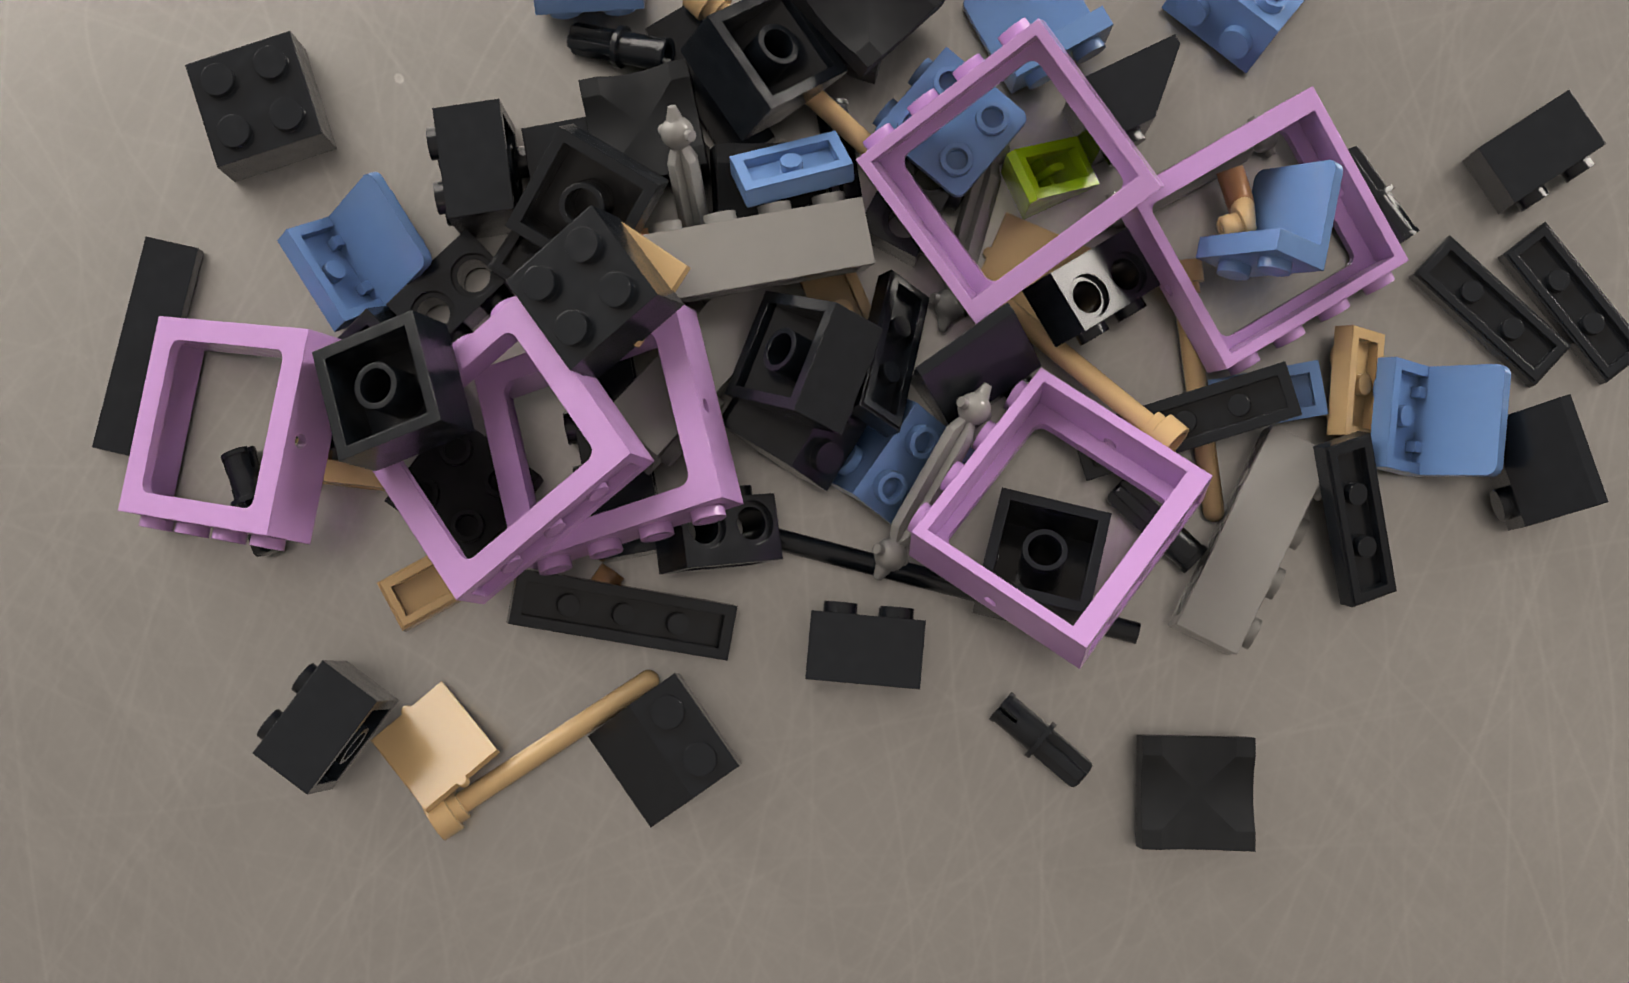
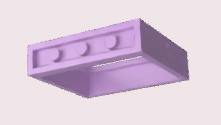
M1022 18L998 37V40L1003 45L985 60L978 53L960 65L952 73L957 82L940 95L933 88L916 99L907 108L912 116L896 129L890 123H887L863 141L867 151L856 159L975 324L1164 187L1159 177L1046 22L1039 18L1032 24L1026 18ZM1035 61L1042 67L1122 177L1123 185L1118 192L999 280L993 281L984 275L905 166V158L908 153L1024 64Z
M1313 86L1157 174L1164 187L1121 218L1161 284L1159 286L1208 374L1228 369L1232 376L1246 370L1261 360L1257 354L1258 350L1272 342L1276 349L1293 342L1306 333L1302 324L1315 316H1318L1320 321L1323 322L1338 315L1351 306L1347 297L1361 289L1365 295H1368L1385 287L1395 280L1391 271L1409 261ZM1275 133H1279L1287 141L1299 164L1333 160L1342 165L1343 176L1333 226L1349 254V262L1344 268L1229 336H1224L1218 331L1153 214V205Z
M516 295L497 304L486 322L473 333L460 337L452 344L463 387H466L519 341L590 444L592 453L589 460L470 559L464 555L404 461L378 471H373L454 598L459 601L485 604L655 462L598 379L569 370Z
M683 305L646 337L640 348L635 347L621 359L624 360L658 348L688 471L686 483L678 488L588 517L528 567L537 569L539 575L547 576L568 571L573 568L572 560L589 555L590 559H602L623 552L622 544L639 538L644 543L669 538L675 534L673 527L691 521L695 526L721 521L727 517L725 510L744 504L695 310ZM527 353L490 365L474 379L507 528L537 504L513 399L548 387L549 385Z
M159 316L118 511L141 515L139 526L173 532L174 523L176 522L174 532L209 538L210 529L213 528L212 539L246 545L248 534H251L249 545L278 551L285 550L286 540L310 544L332 439V431L312 352L342 339L303 328ZM204 351L282 358L254 500L247 508L174 497ZM298 436V444L295 445V439Z
M1040 368L1028 384L1021 380L1014 387L1004 405V409L1007 411L996 424L990 420L984 425L972 446L976 451L965 464L957 461L950 468L940 486L943 493L935 503L930 505L925 502L914 514L907 529L911 533L909 556L1080 669L1201 504L1213 475L1043 368ZM1037 429L1049 431L1162 504L1156 515L1074 626L949 543L950 538L1029 436Z

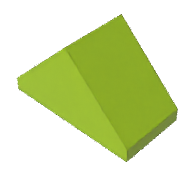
M1077 136L1014 149L1006 154L1000 172L1024 220L1100 184Z

